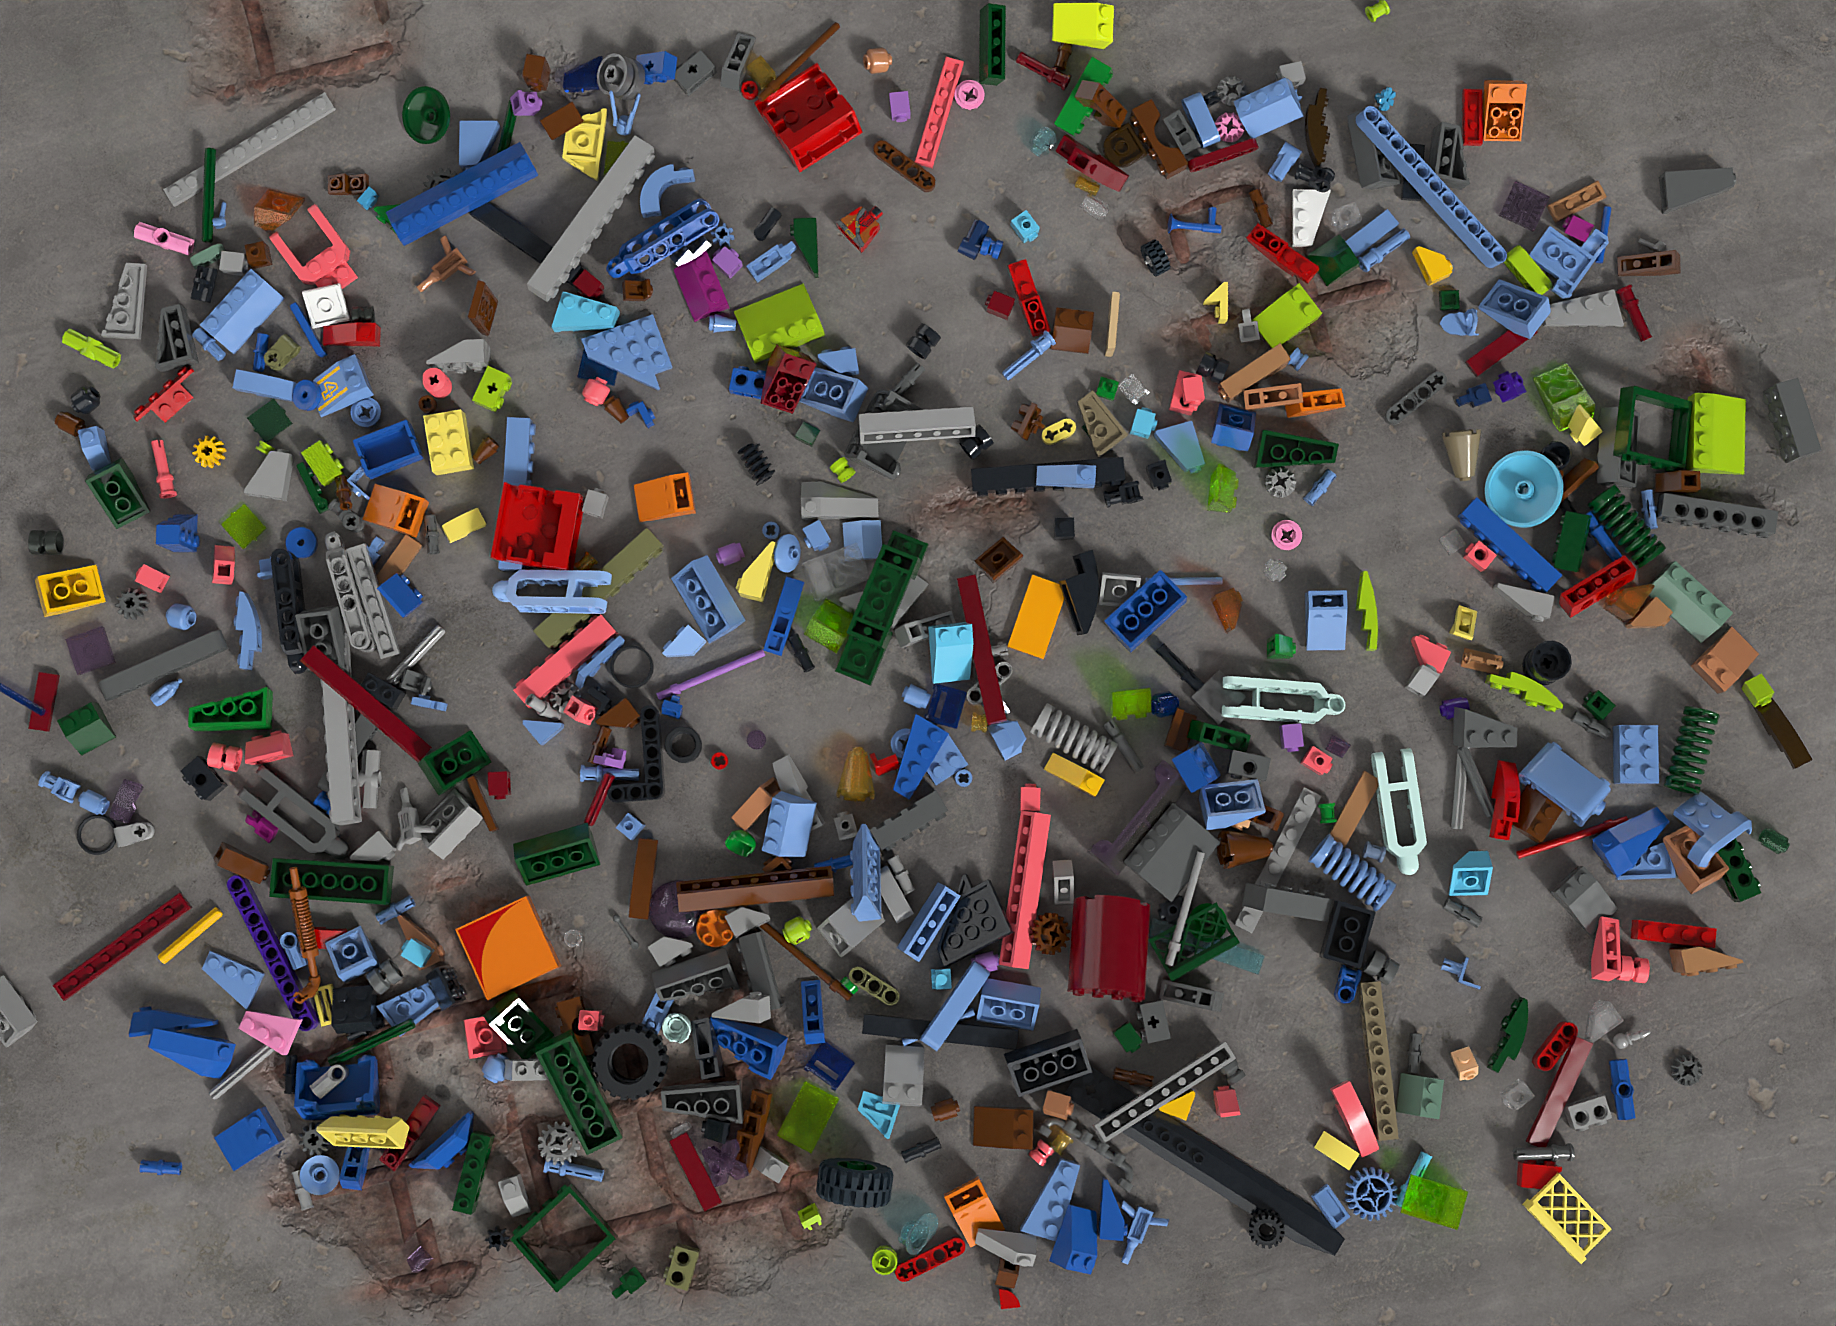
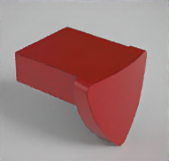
M875 753L869 754L878 776L900 767L896 754L878 761Z

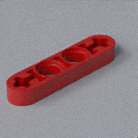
M952 1237L900 1263L895 1269L896 1278L901 1282L909 1281L961 1255L965 1251V1241L961 1237ZM954 1241L962 1243L959 1251L953 1249L950 1251L952 1255L948 1256L945 1245H948L949 1249L953 1247ZM938 1249L943 1250L945 1253L942 1260H936L933 1256L934 1252ZM919 1258H924L927 1261V1266L924 1269H919L916 1266V1261ZM909 1263H913L916 1273L913 1274V1270L907 1272V1277L899 1275L901 1272L900 1268L903 1267L906 1270L911 1267Z

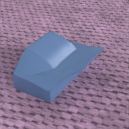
M1007 720L987 726L1004 761L1022 752V746L1026 741V737L1017 721Z

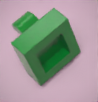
M1101 376L1096 395L1114 401L1119 382Z

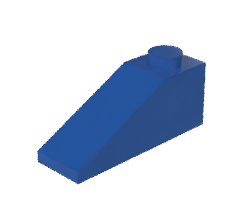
M820 980L802 981V1010L806 1045L825 1043Z
M347 1147L339 1177L342 1188L362 1191L370 1147Z
M1102 1177L1098 1237L1104 1240L1123 1241V1236H1127L1128 1225L1124 1224L1125 1221L1108 1179Z

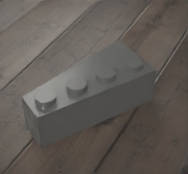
M741 1080L662 1087V1111L685 1115L691 1114L704 1118L710 1117L743 1124Z

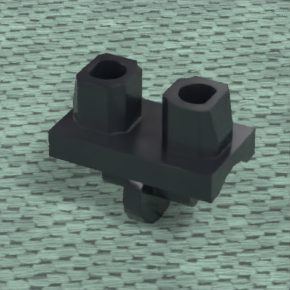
M198 265L196 276L193 279L192 300L211 303L218 273L217 269Z

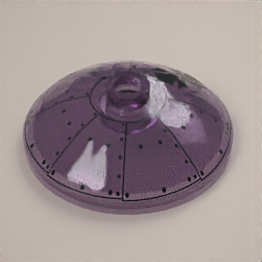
M680 880L661 885L653 893L650 901L649 917L659 933L667 937L679 939L688 937L696 932L697 921L707 910L674 913L673 907L678 906L676 882H680Z

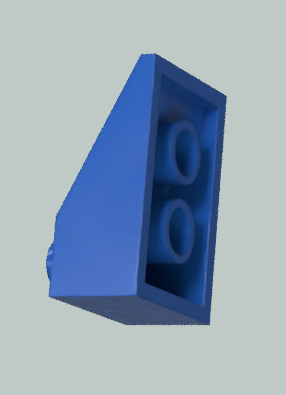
M1202 742L1172 759L1191 793L1221 776Z
M266 1106L257 1109L214 1137L233 1171L285 1140Z
M1068 1204L1049 1261L1064 1269L1091 1275L1097 1258V1212Z

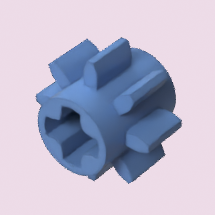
M725 223L720 227L717 225L715 232H711V236L716 237L712 240L713 243L716 244L718 242L720 248L726 244L730 246V239L735 240L734 235H730L733 232L732 227L727 229ZM725 233L726 236H724L723 239H721L720 236H722V234Z

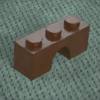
M1082 80L1075 98L1084 107L1095 109L1094 117L1102 125L1120 128L1128 111L1100 83Z
M582 996L558 1002L555 1012L557 1018H561L562 1026H560L561 1034L572 1029L584 1055L594 1054L595 1042L592 1033L581 1035L574 1028V1023L579 1017L580 1010H586Z

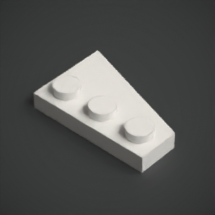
M1293 189L1292 247L1312 246L1331 190L1322 193L1317 190Z

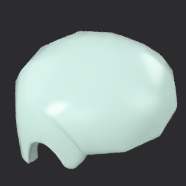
M681 1013L668 1015L662 1024L663 1035L670 1042H678L679 1044L689 1038L692 1030L690 1020Z

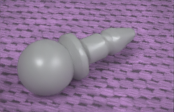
M1640 1030L1631 1034L1628 1031L1625 1034L1618 1033L1613 1038V1044L1619 1049L1626 1048L1628 1044L1633 1045L1632 1041L1645 1038L1651 1031Z

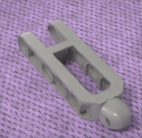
M335 531L328 533L325 537L327 548L326 561L350 644L363 652H372L377 646L344 541Z

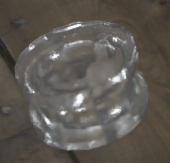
M569 930L564 935V942L569 947H576L582 942V934L578 930ZM576 933L578 941L570 943L568 940L570 939L568 938L569 934L574 935Z

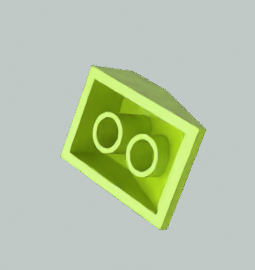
M1299 283L1251 320V322L1257 321L1259 333L1272 349L1280 343L1283 345L1319 319L1322 312Z

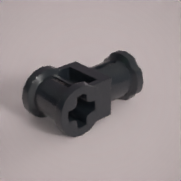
M1301 163L1295 175L1296 180L1309 182L1308 186L1322 193L1329 191L1330 183L1335 178V173L1330 168L1315 166L1314 169L1303 166Z
M1139 481L1126 483L1119 486L1118 490L1103 491L1107 508L1117 503L1124 505L1144 500L1138 488Z

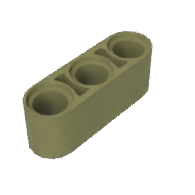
M856 966L851 969L849 979L852 983L887 1005H894L898 1002L899 992L896 988L863 967ZM855 970L863 972L862 980L857 981L853 978L852 974ZM870 981H878L880 988L877 991H872L869 988ZM887 991H894L896 993L894 1001L886 1000L885 994Z

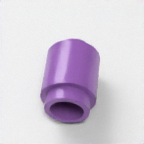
M734 542L718 548L719 552L716 553L719 564L723 563L724 567L738 562L741 558L745 557L740 542L737 544Z
M993 951L975 955V958H971V962H977L990 972L998 970L999 957L998 954H993Z

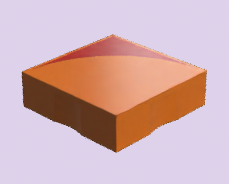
M525 896L455 929L487 1000H491L523 983L561 967L551 941L543 931L541 919L530 896Z

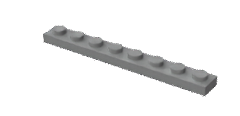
M1303 787L1255 884L1265 886V883L1277 885L1321 795ZM1243 906L1234 925L1252 934L1263 911Z

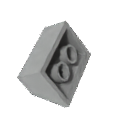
M454 788L420 823V826H434L436 828L435 833H421L422 841L428 849L441 859H444L480 823L483 816Z
M3 975L0 977V1040L7 1048L29 1032L38 1021L35 1014L25 1005L24 999L16 993L11 981L7 980Z

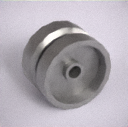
M615 53L608 55L602 60L597 72V84L604 94L610 95L609 91L612 90L614 97L629 101L635 99L637 94H640L643 89L645 71L640 62Z

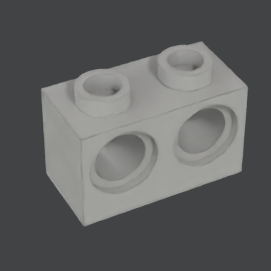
M505 1059L504 1079L549 1080L539 1059Z
M1602 1094L1568 1103L1564 1107L1569 1127L1577 1130V1132L1589 1129L1588 1126L1592 1124L1596 1126L1606 1124L1607 1120L1612 1118L1605 1095ZM1600 1106L1601 1112L1595 1116L1594 1108ZM1577 1112H1581L1582 1119L1577 1122L1575 1115Z

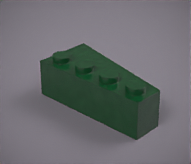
M1262 430L1254 468L1332 464L1336 461L1339 444Z

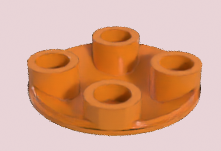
M712 909L704 912L699 917L696 924V932L702 943L709 947L717 948L730 942L734 934L725 919V916L728 915L727 911Z

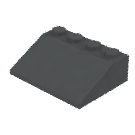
M1172 803L1124 863L1140 878L1172 902L1189 882L1197 851L1205 853L1203 865L1221 842L1185 811Z

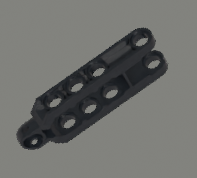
M279 548L271 554V567L280 645L282 651L287 655L288 665L293 673L302 674L306 671L307 667L300 661L304 656L295 617L296 614L305 610L300 561L294 554ZM281 553H284V554L280 557L279 563H278V562H277V556H278L279 554H281Z

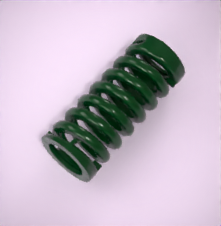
M1613 484L1590 501L1587 506L1592 509L1594 514L1610 506L1598 519L1600 522H1603L1615 515L1605 525L1607 530L1623 522L1612 532L1611 536L1613 538L1631 529L1618 541V545L1622 546L1636 538L1624 549L1626 554L1644 545L1631 557V561L1635 562L1634 564L1639 569L1662 553L1666 547L1661 541L1655 543L1657 535L1651 534L1648 536L1651 528L1649 526L1642 527L1645 522L1643 518L1634 520L1638 516V512L1636 510L1629 511L1632 506L1630 502L1621 504L1625 500V495L1619 494L1621 491L1616 484Z
M1685 706L1683 714L1687 716L1681 718V722L1684 725L1679 727L1678 731L1681 735L1676 738V742L1679 745L1673 748L1674 753L1677 755L1671 757L1670 760L1674 765L1668 767V772L1672 775L1665 778L1663 786L1676 791L1699 795L1700 787L1695 786V788L1686 786L1685 782L1700 785L1702 780L1679 771L1701 775L1705 773L1704 769L1691 766L1682 761L1707 764L1708 761L1706 759L1686 752L1709 755L1710 750L1688 742L1711 745L1713 743L1711 739L1695 735L1691 732L1714 735L1715 730L1693 722L1717 725L1720 715L1709 710Z

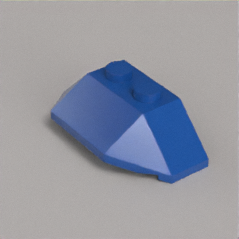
M471 1110L413 1160L409 1166L411 1168L438 1170L443 1166L448 1168L455 1161L453 1157L458 1153L460 1155L464 1154L468 1149L471 1133L473 1132L474 1112Z

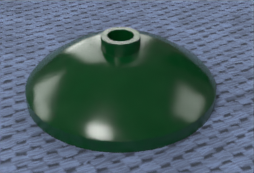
M422 86L414 89L407 96L403 105L402 119L408 135L414 141L421 144H433L445 135L450 123V109L446 98L439 90L433 87Z

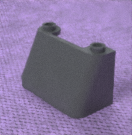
M878 390L871 399L865 413L916 411L923 409L891 390ZM858 425L845 451V457L890 480H894L901 472L900 463L897 460L907 441L860 444Z

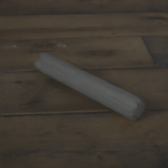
M1460 747L1457 749V752L1482 809L1487 817H1492L1494 805L1468 748Z

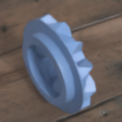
M370 397L354 403L350 411L352 420L357 425L367 428L376 424L382 412L379 403ZM362 406L367 410L371 409L369 412L371 418L366 415L362 416L364 413Z
M901 729L891 739L892 751L899 758H902L904 750L901 751L903 744L899 739L906 741L911 729Z

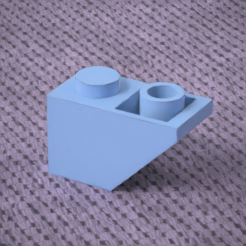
M689 625L686 627L682 626L677 631V637L674 641L670 640L665 644L663 654L666 657L694 656L707 641Z

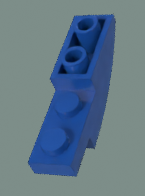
M786 576L763 651L782 656L804 581Z

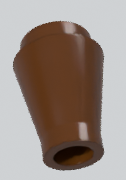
M615 395L602 404L605 407L604 410L618 420L620 424L629 418L620 399L616 398Z
M488 436L482 440L472 458L478 464H481L498 452L497 449L500 446L494 439Z

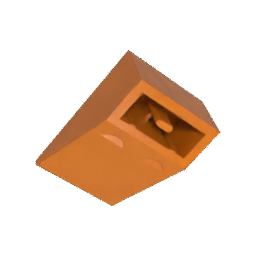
M1484 80L1483 141H1521L1527 90L1525 82L1515 80Z
M688 472L669 475L634 485L639 522L696 513L691 478Z
M375 484L362 520L417 538L429 502L424 498Z
M979 1176L944 1194V1198L970 1248L977 1245L975 1244V1238L978 1228L997 1231L1005 1230Z

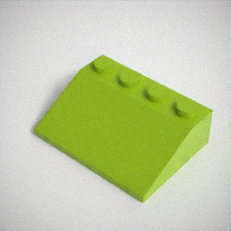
M804 283L734 311L754 363L770 358L776 344L793 349L825 336Z
M1694 393L1689 396L1688 400L1692 401L1686 471L1744 475L1746 399L1710 393Z

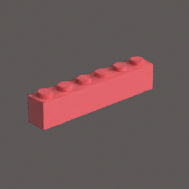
M601 614L593 616L588 621L589 625L587 627L578 629L573 634L575 637L572 640L563 642L556 654L551 653L544 660L545 663L541 667L538 665L530 671L531 675L526 680L523 678L517 682L516 688L513 691L524 703L530 694H534L542 700L557 685H560L591 658L594 653L600 650L611 638L615 637L618 632Z

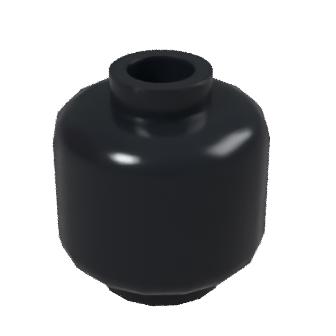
M82 386L71 395V406L78 413L89 414L100 405L101 396L94 387Z

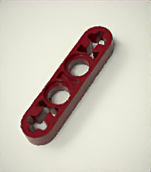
M1256 138L1248 139L1193 158L1188 161V168L1191 173L1254 152L1259 146Z

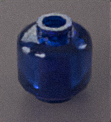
M1164 691L1152 696L1149 707L1152 714L1158 718L1168 717L1176 713L1177 707H1179V699L1172 692Z

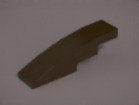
M1773 698L1765 706L1758 705L1753 707L1768 735H1772L1780 752L1785 753L1793 769L1813 760L1797 732Z

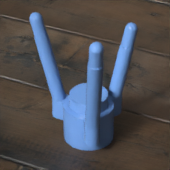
M611 90L609 94L613 126L617 127L616 131L618 134L629 135L631 134L633 119L641 94H637L630 115H622L618 119L614 95Z

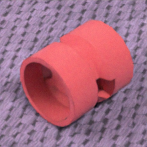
M214 742L209 749L207 764L209 767L218 769L223 767L224 770L237 772L242 761V748L235 746L227 748L225 744Z
M1621 955V975L1616 980L1629 981L1632 979L1633 982L1646 983L1650 970L1649 960L1635 957L1633 960L1631 956Z

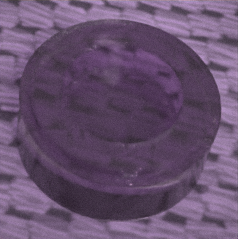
M754 730L748 734L747 744L754 750L762 749L766 744V736L763 732Z

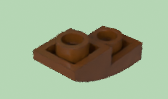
M345 173L328 175L329 195H362L369 187V175L366 173L349 176Z

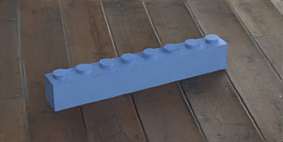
M507 417L503 484L508 482V484L519 486V484L533 486L532 480H530V473H533L534 469L531 454H534L535 451L532 435H535L536 425L533 424L530 418ZM499 561L498 569L501 571L517 572L518 570H525L527 566Z

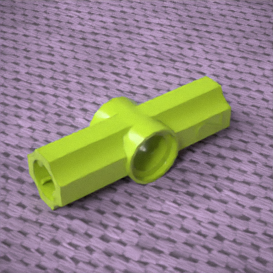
M69 328L62 337L63 344L79 351L80 354L94 361L97 360L114 369L121 361V354Z

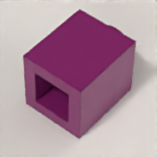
M1572 214L1571 217L1565 219L1562 227L1564 228V233L1586 242L1594 225Z

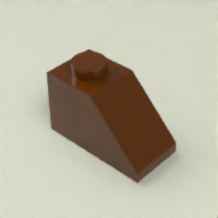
M625 698L595 722L600 726L624 729L630 727L632 729L640 723L641 715L632 703Z
M1000 1257L995 1285L1014 1289L1020 1265L1012 1264Z

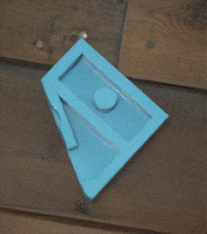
M863 1091L858 1111L885 1138L889 1139L900 1105L882 1104V1096Z

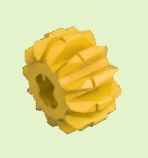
M205 436L204 440L199 438L198 442L200 444L193 445L197 449L192 452L194 456H197L195 461L201 463V466L204 468L207 465L209 468H214V463L218 466L221 465L219 459L224 460L225 456L222 453L226 452V449L222 448L224 443L218 441V438L215 436L212 438Z

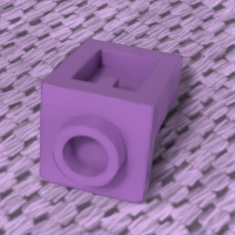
M612 748L611 754L595 755L593 763L623 769L626 760V750Z

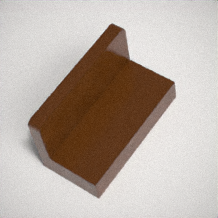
M573 102L540 120L551 140L558 138L584 122Z
M1177 708L1174 711L1164 746L1185 752L1190 742V738H1187L1192 719H1197V716Z

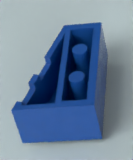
M198 514L173 515V518H168V521H162L157 524L156 544L172 552H197V547L200 544L199 536H197Z

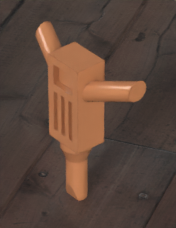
M446 235L440 239L446 256L432 267L433 271L429 277L417 286L421 293L434 282L439 280L444 282L457 270L469 276L476 272L465 266L467 260L457 248L452 251Z

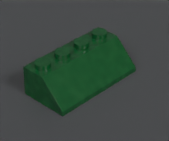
M588 823L513 844L514 859L526 886L601 865L594 837Z

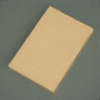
M1112 292L1109 301L1105 356L1107 357L1113 356L1116 347L1119 292Z

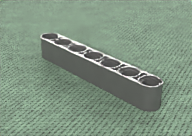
M216 630L98 682L105 701H110L227 650L228 646L222 631Z

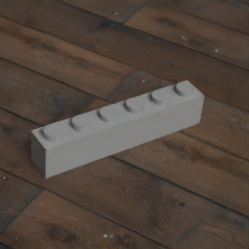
M973 407L859 414L860 444L975 437L976 424Z

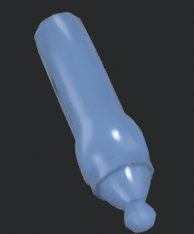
M179 678L178 681L165 683L151 695V701L156 706L162 705L177 692L183 680Z

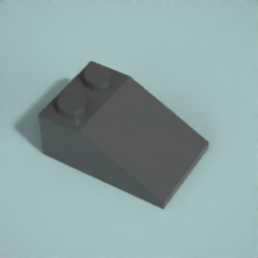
M340 606L305 609L296 614L295 617L304 655L314 645L338 667L345 666V624Z
M1577 866L1550 891L1588 935L1597 930L1601 916L1610 918L1618 910L1599 882L1584 866Z

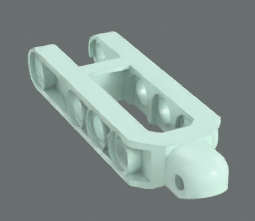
M1237 676L1223 677V688L1252 691V706L1225 707L1223 705V717L1314 724L1326 714L1338 715L1345 709L1344 699L1337 694H1328L1320 683ZM1260 692L1310 695L1314 699V711L1308 713L1302 712V710H1297L1296 712L1283 711L1281 708L1278 710L1264 709V707H1260Z
M1400 749L1402 751L1403 767L1401 769L1403 782L1391 784L1388 783L1383 752L1372 753L1373 775L1377 777L1379 785L1376 795L1384 846L1389 853L1396 857L1397 866L1401 873L1405 875L1415 874L1419 868L1417 855L1425 847L1427 841L1412 749ZM1407 789L1409 802L1407 809H1410L1412 822L1410 828L1413 829L1415 843L1411 846L1402 847L1397 842L1390 791Z

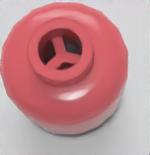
M596 377V380L588 379L582 391V395L585 397L584 400L595 406H598V404L602 405L610 393V388L606 386L607 381Z

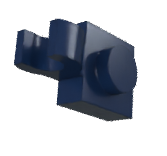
M1486 383L1467 389L1468 395L1456 399L1458 407L1471 403L1472 408L1492 401Z

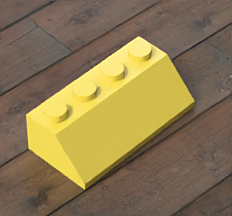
M341 1114L329 1117L317 1126L316 1131L333 1146L404 1149L409 1126L400 1117L389 1119L375 1116L374 1118H368L363 1115L350 1117Z

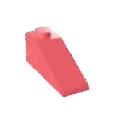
M1603 916L1599 918L1591 957L1592 979L1609 982L1621 975L1618 919Z

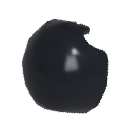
M1551 441L1540 452V454L1550 459L1557 466L1558 470L1565 468L1571 460V450L1562 442Z

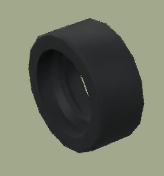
M680 726L668 733L665 739V749L671 759L679 763H689L699 756L702 750V741L700 735L695 730ZM679 734H688L694 739L695 748L687 756L677 755L673 750L672 742Z

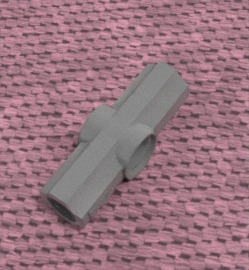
M363 750L362 770L359 772L361 808H377L378 788L381 786L382 779L381 771H379L381 751Z

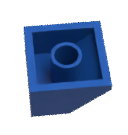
M1219 404L1211 443L1248 452L1254 435L1256 412Z
M396 573L377 589L404 618L424 602L421 599L424 596L417 588L413 590L410 587V580L404 574Z

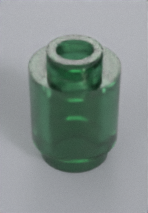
M1765 828L1758 838L1762 846L1776 854L1785 853L1790 845L1788 837L1772 828Z

